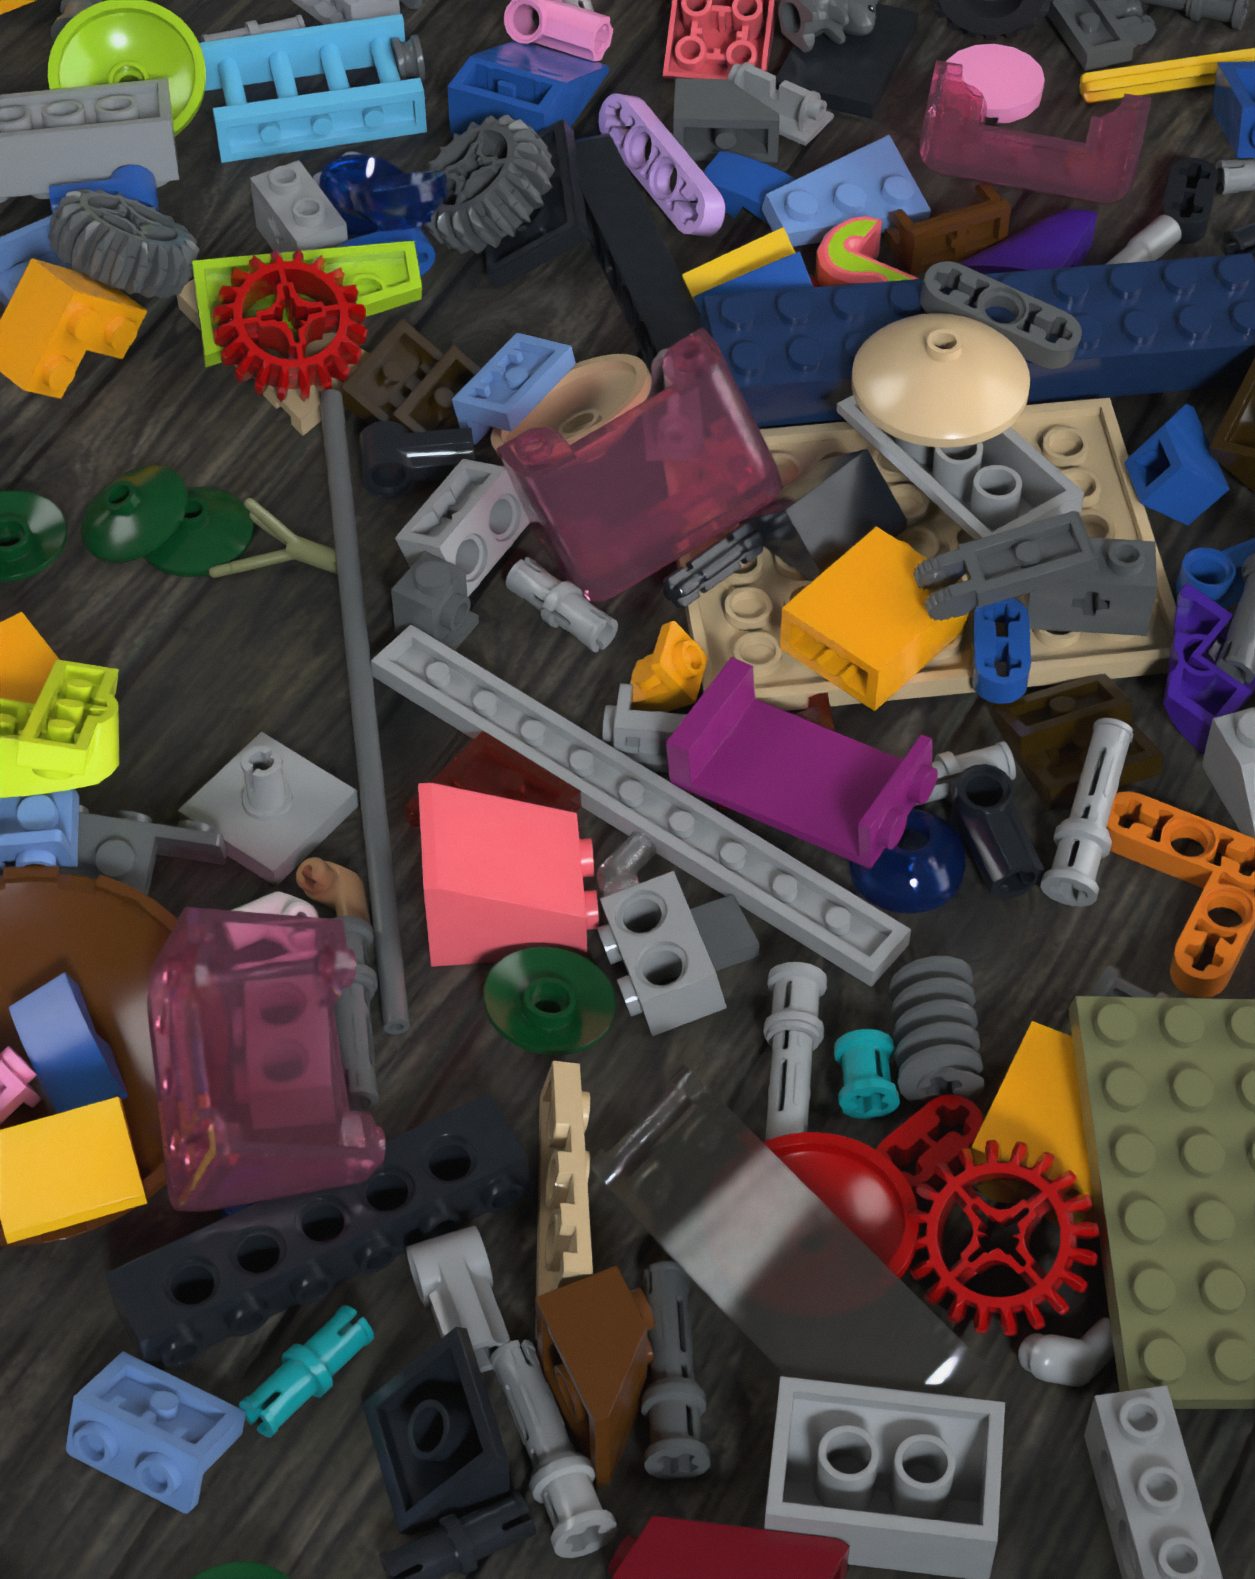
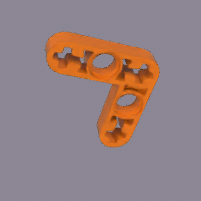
M1130 791L1116 793L1106 827L1112 840L1110 851L1204 888L1176 943L1170 967V976L1178 990L1188 996L1196 998L1213 997L1221 993L1227 986L1255 929V871L1251 876L1239 873L1246 865L1255 868V838L1139 793ZM1126 819L1137 822H1134L1129 829L1120 826ZM1156 829L1162 830L1160 842L1151 840V838L1154 839ZM1178 838L1193 839L1202 845L1204 853L1198 856H1184L1173 849L1171 842ZM1216 852L1224 855L1221 858L1220 866L1213 864ZM1219 907L1229 908L1238 913L1242 918V923L1235 927L1219 926L1210 919L1208 912ZM1207 944L1215 948L1211 965L1206 966L1204 971L1193 968L1192 965L1198 962L1204 946Z

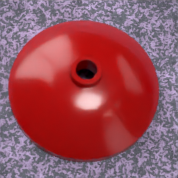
M801 1132L787 1134L763 1141L749 1148L736 1157L722 1171L710 1191L706 1204V1242L710 1256L723 1278L741 1295L752 1302L789 1315L805 1317L836 1315L855 1310L873 1302L890 1290L904 1275L915 1255L916 1243L914 1241L919 1236V1223L909 1219L908 1213L913 1209L918 1210V1205L909 1182L899 1168L882 1153L869 1145L831 1133ZM807 1248H818L821 1251L805 1252L803 1250Z

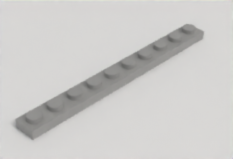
M409 625L371 660L372 676L724 896L733 894L740 906L872 987L909 945L911 929L415 626Z

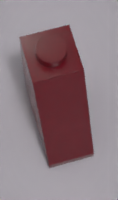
M652 1516L638 1538L631 1534L624 1538L612 1557L607 1573L612 1579H845L850 1545L833 1537Z

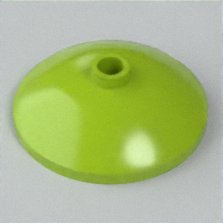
M107 0L84 9L74 16L61 30L49 56L48 82L50 90L168 78L175 136L188 126L198 112L206 88L205 60L194 33L173 12L146 0Z

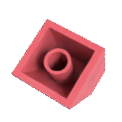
M419 783L423 888L431 967L499 962L513 952L532 947L561 948L581 956H587V930L599 927L597 891H584L583 877H594L593 848L591 838L579 839L577 813L435 783Z

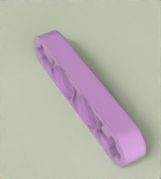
M611 94L608 96L599 112V129L601 134H610L625 165L679 231L683 234L711 237L716 234L721 228L725 217V203L718 189L641 98L623 94ZM650 137L652 142L651 153L646 162L645 146ZM676 168L677 182L673 192H671L670 177L673 169Z

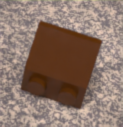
M617 1265L535 1297L540 1367L578 1451L591 1460L596 1475L593 1480L596 1489L604 1487L612 1481L641 1411V1396L647 1388V1366L650 1365L654 1358L653 1350L647 1337V1331L655 1328L651 1308L639 1287L629 1290Z

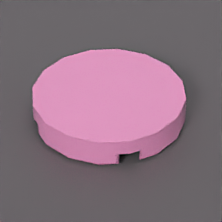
M999 44L973 45L957 51L946 61L941 76V92L943 100L955 113L971 121L984 123V117L998 118L997 124L1011 123L1027 117L1039 107L1045 78L1042 67L1031 55L1014 47Z

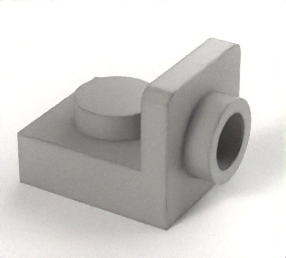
M620 683L617 706H605L603 742L614 743L616 750L653 772L669 773L666 742L687 715L664 711L633 710V684Z

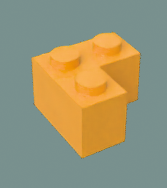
M31 258L0 319V372L24 391L62 399L68 385L75 377L76 370L86 350L123 359L129 346L134 342L138 329L148 311L116 287L110 289L107 284L101 281H92L90 276L85 273Z

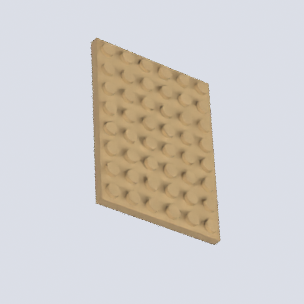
M1110 398L1026 405L1020 417L1010 427L1084 492L1080 516L1088 536L1091 538L1155 541L1145 507L1140 503L1124 464V461L1128 458V453ZM848 422L701 435L703 458L658 459L678 568L685 567L687 570L688 568L685 563L721 538H726L728 541L729 539L726 534L738 527L741 519L818 461L863 449H868L908 520L907 529L895 537L897 540L908 543L916 552L927 559L959 549L958 545L975 540ZM1157 545V590L1147 636L1030 629L1031 667L1027 687L1063 684L1085 676L1104 673L1110 679L1168 673L1176 605ZM764 546L761 554L747 564H742L739 561L742 567L708 592L701 593L699 590L698 592L701 597L685 607L690 638L697 642L708 656L700 685L701 696L729 659L733 657L753 666L755 699L781 710L789 711L861 704L860 701L780 649L782 607L812 581ZM966 574L961 578L963 581L968 580ZM1025 594L1013 597L1025 606ZM976 606L969 611L967 628L887 701L976 692L972 683L971 633ZM996 622V636L1006 637L1005 623ZM995 661L994 668L997 671V676L1006 677V662Z

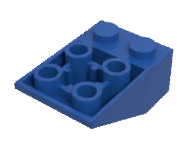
M515 40L473 54L467 59L447 86L450 136L454 137V133L459 135L465 133L472 122L481 125L490 115L497 120L504 115H509L513 120L521 119L526 125H530L536 133L562 119L571 127L609 73V65L531 43H518Z

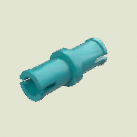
M342 1305L336 1311V1315L303 1346L301 1344H293L281 1356L283 1364L250 1396H246L239 1403V1408L246 1411L245 1419L250 1425L255 1423L259 1417L263 1420L256 1431L265 1437L271 1438L278 1431V1428L311 1396L321 1398L333 1386L332 1376L360 1349L367 1346L374 1339L372 1328L364 1317H361L354 1326L350 1323L357 1315L355 1309Z

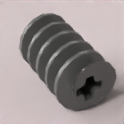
M930 956L917 959L903 966L893 976L889 986L893 1004L891 1014L895 1026L893 1037L897 1048L895 1059L899 1070L897 1075L899 1090L909 1102L922 1108L931 1100L941 1095L949 1094L964 1096L974 1102L981 1096L985 1088L984 1079L979 1076L983 1070L981 1055L977 1052L981 1045L979 1034L975 1030L978 1025L976 1010L973 1008L976 1002L974 989L970 986L973 981L972 969L964 960L952 956Z

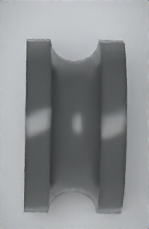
M410 35V39L407 42H401L398 37L392 38L391 47L400 79L407 80L413 77L421 78V81H425L424 58L418 35Z

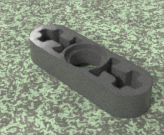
M944 261L936 263L925 274L920 292V303L928 314H954L982 322L1008 338L1018 348L1024 359L1045 368H1062L1073 360L1081 340L1082 329L1079 322L1071 314L956 262ZM946 287L954 289L950 295L942 293ZM973 297L978 299L975 308L970 307ZM990 307H1003L1014 315L1015 320L1010 323H998L989 318L985 310ZM1026 321L1031 323L1028 333L1023 331ZM1050 335L1059 337L1056 343L1049 342L1046 339Z

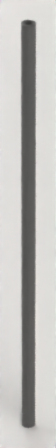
M328 389L320 394V407L383 1029L389 1034H401L409 1030L410 1020L343 397L340 391Z

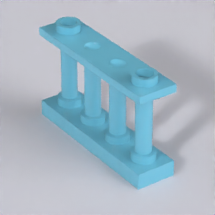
M402 14L199 43L206 67L205 91L223 88L226 102L224 107L213 108L221 163L427 132L425 95L421 78L400 79L391 47L392 38L398 37L401 42H405ZM376 66L380 84L350 88L345 70ZM325 73L329 91L298 95L294 78ZM274 81L278 99L247 103L243 85Z

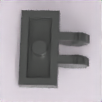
M1054 0L1050 2L1049 12L1047 13L1085 71L1131 61L1134 47H1137L1139 44L1141 46L1144 43L1147 44L1149 40H1152L1157 31L1151 16L1146 14L1142 16L1144 11L1139 0Z

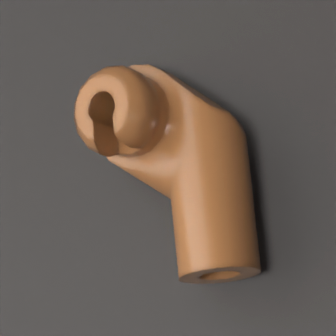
M317 857L308 858L300 864L296 872V881L309 898L335 910L337 917H359L371 924L364 883L355 872L333 862L323 861Z

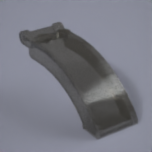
M685 1064L670 1078L674 1085L608 1152L601 1148L591 1158L590 1168L609 1186L692 1279L787 1377L959 1397L988 1367ZM695 1104L698 1108L629 1176L627 1172Z

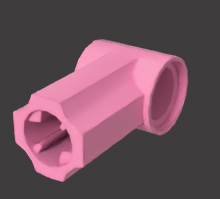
M512 0L507 5L504 13L506 31L518 43H537L590 61L602 60L605 51L611 44L613 28L611 27L609 16L564 3L562 0ZM534 8L539 15L538 28L533 21Z

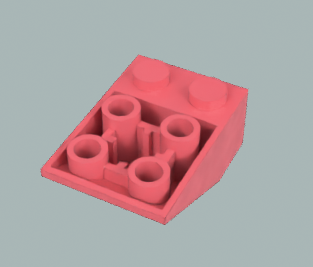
M672 0L663 79H728L732 66L736 63L743 65L745 62H749L767 72L779 0Z

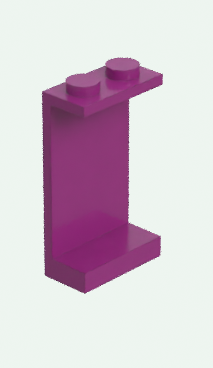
M733 657L725 664L666 742L670 783L869 869L872 868L885 848L891 850L898 844L903 835L908 814L916 803L924 804L929 799L938 776L937 769L932 767L931 738L920 735L902 760L755 699L753 666Z

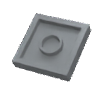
M261 732L178 810L180 821H198L214 827L215 833L223 835L230 858L274 886H277L359 804L356 789Z

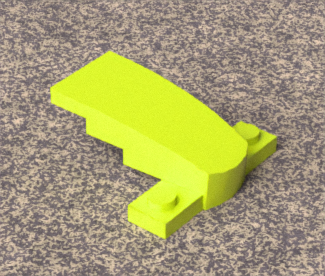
M56 660L36 704L0 698V798L53 793L95 785L109 777L119 766V713L115 694L119 669Z

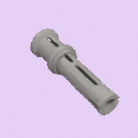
M1102 718L1094 722V732L1080 775L1070 817L1056 827L1053 841L1057 846V851L1051 870L1046 871L1042 876L1040 888L1043 893L1062 904L1084 907L1095 903L1098 897L1099 887L1095 879L1100 861L1109 855L1112 845L1111 835L1106 827L1118 790L1128 747L1134 735L1132 727L1121 720L1113 718Z
M786 962L776 965L768 974L767 985L769 991L773 993L772 1014L765 1020L763 1033L768 1044L772 1047L765 1141L782 1135L807 1132L809 1100L811 1096L813 1050L818 1048L824 1038V1025L818 1018L819 999L825 994L827 989L826 974L812 964Z
M519 1340L508 1342L492 1353L490 1363L499 1384L502 1386L521 1440L532 1462L533 1471L530 1475L531 1480L529 1483L534 1500L544 1503L554 1528L550 1540L555 1554L562 1558H575L587 1555L605 1546L615 1536L618 1530L616 1521L612 1513L602 1509L592 1485L596 1475L591 1460L580 1452H576L573 1443L570 1441L561 1413L540 1367L541 1364L533 1343L529 1340H524L521 1345Z

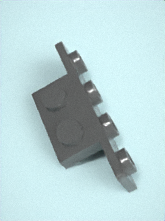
M79 804L78 866L62 868L60 872L97 879L99 874L127 884L148 896L156 855L225 865L228 849L223 835L215 833L214 827L202 822L181 820L177 823V827L152 823L150 817L133 811H116L114 817L89 814V809Z

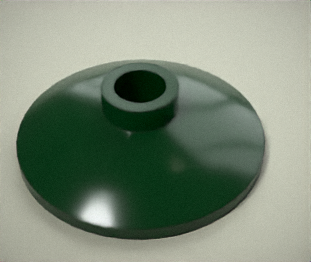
M158 465L138 467L117 476L95 495L84 513L81 524V537L85 547L94 557L108 563L130 562L155 551L175 533L186 514L189 496L184 481L172 469Z
M187 487L189 496L188 507L180 526L163 545L143 558L156 569L171 575L183 577L209 575L211 567L239 560L245 554L253 538V520L250 518V512L245 508L244 503L231 493L212 487Z
M27 491L0 492V582H12L33 576L50 566L61 554L67 540L66 522L60 509L47 498Z
M532 947L507 955L491 969L483 990L484 1010L497 1032L514 1045L538 1054L567 1055L592 1047L608 1033L616 1013L615 991L604 972L585 957L561 948Z

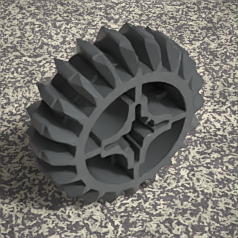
M490 115L481 125L472 122L465 133L461 135L454 133V139L449 145L439 147L441 153L436 160L429 161L426 164L429 170L428 174L418 180L421 190L414 199L419 205L417 214L422 219V224L440 244L443 243L448 249H456L460 254L466 253L470 249L479 254L485 249L487 244L497 248L501 239L506 235L515 237L516 228L523 222H531L529 215L532 211L544 205L541 195L549 192L552 188L549 178L555 169L550 162L552 155L547 150L546 143L530 125H526L521 119L513 120L509 115H504L498 120Z
M86 188L67 192L66 196L62 197L59 207L54 210L50 221V226L52 227L48 235L50 239L49 246L55 253H58L57 256L63 262L72 264V268L75 271L89 275L92 281H101L107 284L110 289L116 287L125 290L129 295L139 293L146 298L154 296L170 298V296L181 294L184 286L193 276L192 261L196 260L199 248L196 245L197 240L192 234L188 233L189 231L184 225L175 223L172 216L159 213L155 207L145 206L139 203L137 199L130 200L124 198L119 193L112 195L103 190L93 192Z

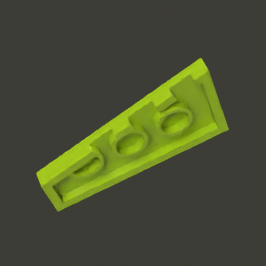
M414 241L301 251L304 256L303 263L312 265L316 258L322 255L325 260L324 272L327 274L335 269L342 268V272L345 274L342 286L356 284L359 293L355 303L364 305L366 317L422 299V283ZM295 251L280 253L283 261H292ZM270 254L255 255L265 265L270 264ZM254 255L192 261L206 368L222 363L221 351L225 348L216 346L213 340L214 330L219 327L212 321L213 309L218 305H222L218 301L219 290L223 285L232 286L230 282L231 273L235 268L249 273V260ZM274 294L256 302L248 310L244 318L256 317L257 311L270 308L274 304ZM298 294L302 299L306 301L316 302L310 297ZM284 309L283 321L287 323L289 330H292L295 340L297 329H294L291 321H288L286 310Z

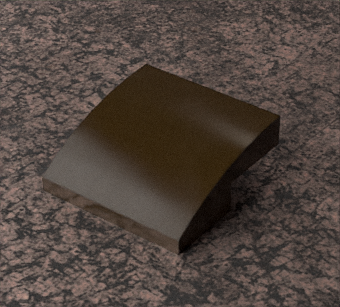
M402 318L338 391L342 393L343 406L369 425L379 421H394L402 424L409 433L456 429L459 426L452 399L481 368L454 344L446 354H443Z
M1105 673L1085 676L1022 696L1012 703L993 705V717L1012 755L1032 787L1050 810L1074 802L1080 775L1094 732V722L1098 719L1113 718L1121 720L1133 729V739L1128 747L1118 788L1163 774V753L1133 723L1132 700Z

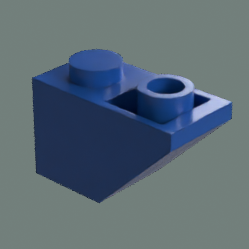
M1185 404L1124 461L1140 503L1187 526L1229 490L1218 461L1210 455V443L1194 407Z

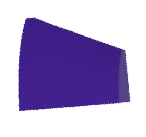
M1081 209L1056 212L961 261L959 264L981 274L1079 267L1093 245L1098 212Z
M1187 583L1177 597L1163 703L1178 731L1204 755L1212 719L1241 711L1255 693V677L1251 683L1248 684L1245 681L1244 685H1242L1215 665L1225 644L1229 630L1226 627L1233 614Z

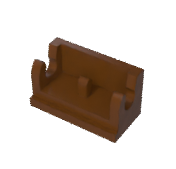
M982 183L976 185L975 190L984 202L977 200L971 202L969 207L950 213L943 212L937 214L936 217L913 223L902 209H897L889 212V217L896 224L897 228L893 226L884 229V242L906 272L916 276L927 272L936 263L944 261L957 263L1006 239L1008 237L1011 213L1010 203L1006 199L1003 200L992 185Z

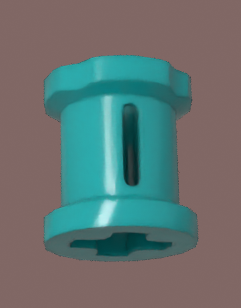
M873 1029L855 1030L839 1037L834 1044V1055L836 1062L843 1069L844 1087L838 1093L839 1105L842 1107L843 1113L852 1118L871 1119L883 1117L895 1111L900 1104L896 1085L891 1082L889 1062L894 1057L893 1039L889 1034Z

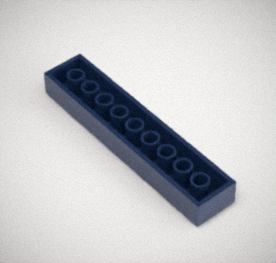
M1252 253L984 274L1071 314L1079 322L1082 329V336L1076 354L1068 365L1062 368L1049 369L1025 359L1030 374L1027 404L1241 386L1255 358V261ZM924 279L703 296L696 341L716 430L845 420L837 413V403L853 395L851 382L852 368L859 348L872 334L888 324L910 316L928 314L920 303V292ZM946 287L942 293L950 295L954 289ZM973 297L970 307L975 308L978 299ZM996 306L985 310L988 317L998 323H1010L1015 320L1014 315L1003 307ZM1026 321L1023 331L1028 333L1031 323ZM1050 335L1046 340L1056 343L1059 337Z

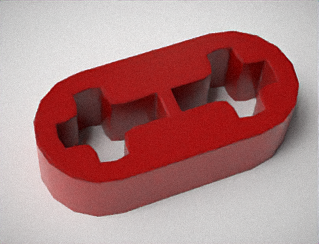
M954 1094L941 1095L927 1103L887 1136L876 1150L901 1168L906 1167L920 1156L916 1164L915 1177L906 1171L902 1172L914 1192L916 1201L919 1202L923 1199L916 1193V1188L920 1183L928 1184L935 1190L944 1182L934 1170L935 1164L943 1161L954 1173L963 1166L958 1156V1150L964 1146H968L971 1149L984 1122L982 1112L974 1102L964 1096ZM940 1123L948 1128L954 1127L958 1123L964 1126L963 1136L955 1131H951L936 1143Z

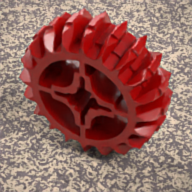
M275 249L270 254L269 265H265L254 255L249 260V273L235 268L231 273L230 282L232 286L223 285L219 290L218 301L222 305H218L213 309L212 321L219 326L214 330L213 340L216 346L225 347L221 351V361L224 366L238 365L235 369V378L238 380V383L247 381L252 377L256 378L254 391L258 396L263 394L268 386L276 387V397L280 402L286 399L288 389H297L298 396L305 402L310 397L311 385H314L320 392L331 389V377L344 382L349 377L350 368L348 364L356 365L359 363L362 350L358 345L365 343L367 337V329L361 325L366 318V309L364 305L355 303L359 293L356 284L342 286L345 274L342 272L341 267L328 274L325 273V260L322 255L316 258L312 265L303 263L304 256L300 249L294 252L292 261H283L282 255ZM274 294V304L270 308L257 311L256 317L244 318L248 310L256 302ZM298 294L310 297L316 302L306 301L302 299ZM284 309L286 310L288 321H291L293 328L297 329L296 342L294 341L292 330H289L287 323L283 321ZM336 332L334 339L325 349L306 358V346L309 343L322 340L323 334ZM262 349L278 351L283 358L275 357Z
M988 1140L985 1146L987 1163L978 1165L971 1149L968 1146H964L958 1150L959 1159L965 1168L960 1174L955 1175L952 1169L943 1161L935 1164L934 1170L936 1174L947 1183L939 1193L925 1183H920L917 1186L916 1193L924 1200L933 1203L929 1213L917 1209L910 1210L908 1218L919 1223V1226L926 1227V1236H918L914 1243H916L915 1253L927 1252L929 1259L914 1265L910 1272L916 1280L928 1279L934 1275L938 1277L939 1281L930 1287L925 1294V1298L930 1304L936 1305L950 1294L956 1297L949 1307L947 1318L952 1322L960 1323L965 1318L970 1307L977 1309L974 1318V1330L976 1332L987 1334L991 1327L994 1313L1001 1314L1003 1333L1007 1336H1015L1018 1331L1016 1313L1025 1311L1031 1326L1035 1330H1040L1046 1326L1045 1318L1038 1307L1043 1302L1048 1300L1053 1309L1061 1315H1065L1070 1311L1067 1301L1056 1292L1064 1283L1079 1293H1084L1087 1290L1088 1283L1080 1276L1072 1273L1071 1270L1074 1262L1085 1266L1097 1265V1254L1087 1249L1077 1248L1078 1239L1098 1237L1100 1231L1096 1223L1075 1222L1074 1216L1088 1211L1093 1206L1089 1195H1078L1069 1200H1066L1064 1194L1076 1184L1077 1176L1071 1170H1067L1052 1182L1047 1178L1053 1170L1056 1161L1052 1154L1044 1152L1038 1157L1033 1168H1029L1026 1166L1029 1157V1147L1026 1143L1016 1142L1012 1149L1010 1162H1002L1000 1144L996 1140ZM1012 1180L1027 1184L1038 1191L1027 1201L1022 1199L1013 1207L1000 1210L990 1207L973 1188L991 1181ZM958 1203L972 1223L973 1236L967 1248L960 1253L961 1258L950 1267L945 1252L944 1235L950 1213ZM1054 1207L1060 1225V1247L1057 1258L1047 1274L1033 1257L1029 1241L1032 1232L1043 1222L1041 1218ZM979 1210H982L993 1222L997 1221L1005 1228L1011 1226L1014 1222L1017 1223L1020 1234L1013 1235L1012 1237L1019 1242L1015 1249L1025 1259V1266H1022L1010 1253L1007 1255L999 1248L986 1253L984 1241L992 1239L985 1234L988 1226L978 1216ZM1004 1265L1013 1268L1031 1289L1013 1296L991 1297L971 1291L965 1284L976 1274L981 1276L985 1271L994 1266Z

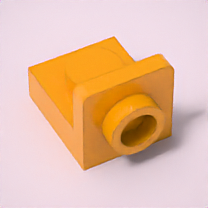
M675 621L662 624L654 653L636 662L630 684H633V710L669 712L696 703L708 656L699 644L692 640Z

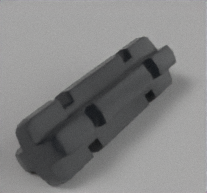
M742 523L726 534L729 539L728 541L726 538L719 539L685 563L688 568L687 570L685 567H680L664 578L663 594L666 599L672 601L677 608L687 607L701 597L698 592L699 590L701 593L708 592L740 569L742 566L739 561L742 564H747L763 552L762 542L764 538L761 532L755 530L750 523Z

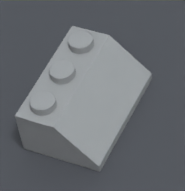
M780 1376L764 1529L838 1538L850 1545L849 1565L965 1579H989L998 1542L1005 1402Z

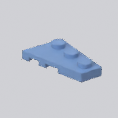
M890 135L767 193L761 209L773 232L784 227L793 247L820 243L825 234L834 226L851 218L866 216L881 219V233H883L884 229L893 226L897 228L896 224L889 217V212L902 209L913 223L927 220L931 213L930 207Z

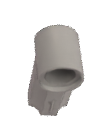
M470 1226L406 1246L411 1274L420 1301L424 1308L431 1307L441 1338L456 1326L467 1328L480 1372L493 1369L490 1363L492 1353L500 1346L511 1342L502 1318L501 1310L491 1289L493 1287V1277L490 1263L477 1227Z

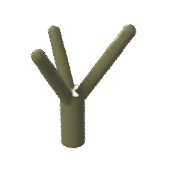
M247 498L244 501V506L250 511L249 516L253 523L286 545V549L213 566L209 569V575L212 578H218L290 560H297L337 574L334 548L295 535L253 498Z

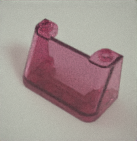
M936 60L920 137V155L924 164L933 173L941 176L1094 204L1112 205L1122 201L1130 193L1134 184L1152 98L1125 93L1120 106L1115 111L1108 112L1101 117H1091L1087 141L1083 143L985 125L987 118L986 100L984 95L975 86L965 83L963 65Z
M703 327L678 341L668 349L663 357L662 367L671 386L571 445L556 430L542 427L527 430L497 448L538 542L566 580L578 586L582 590L583 597L589 601H605L620 594L766 507L777 498L781 491L782 479L774 458L718 344Z
M193 907L184 908L153 964L147 987V1014L170 1203L174 1210L207 1212L362 1183L370 1178L375 1169L381 1166L386 1146L382 1127L376 1126L370 1112L349 1110L333 1009L343 989L349 988L352 985L356 972V957L354 950L347 947L343 920Z

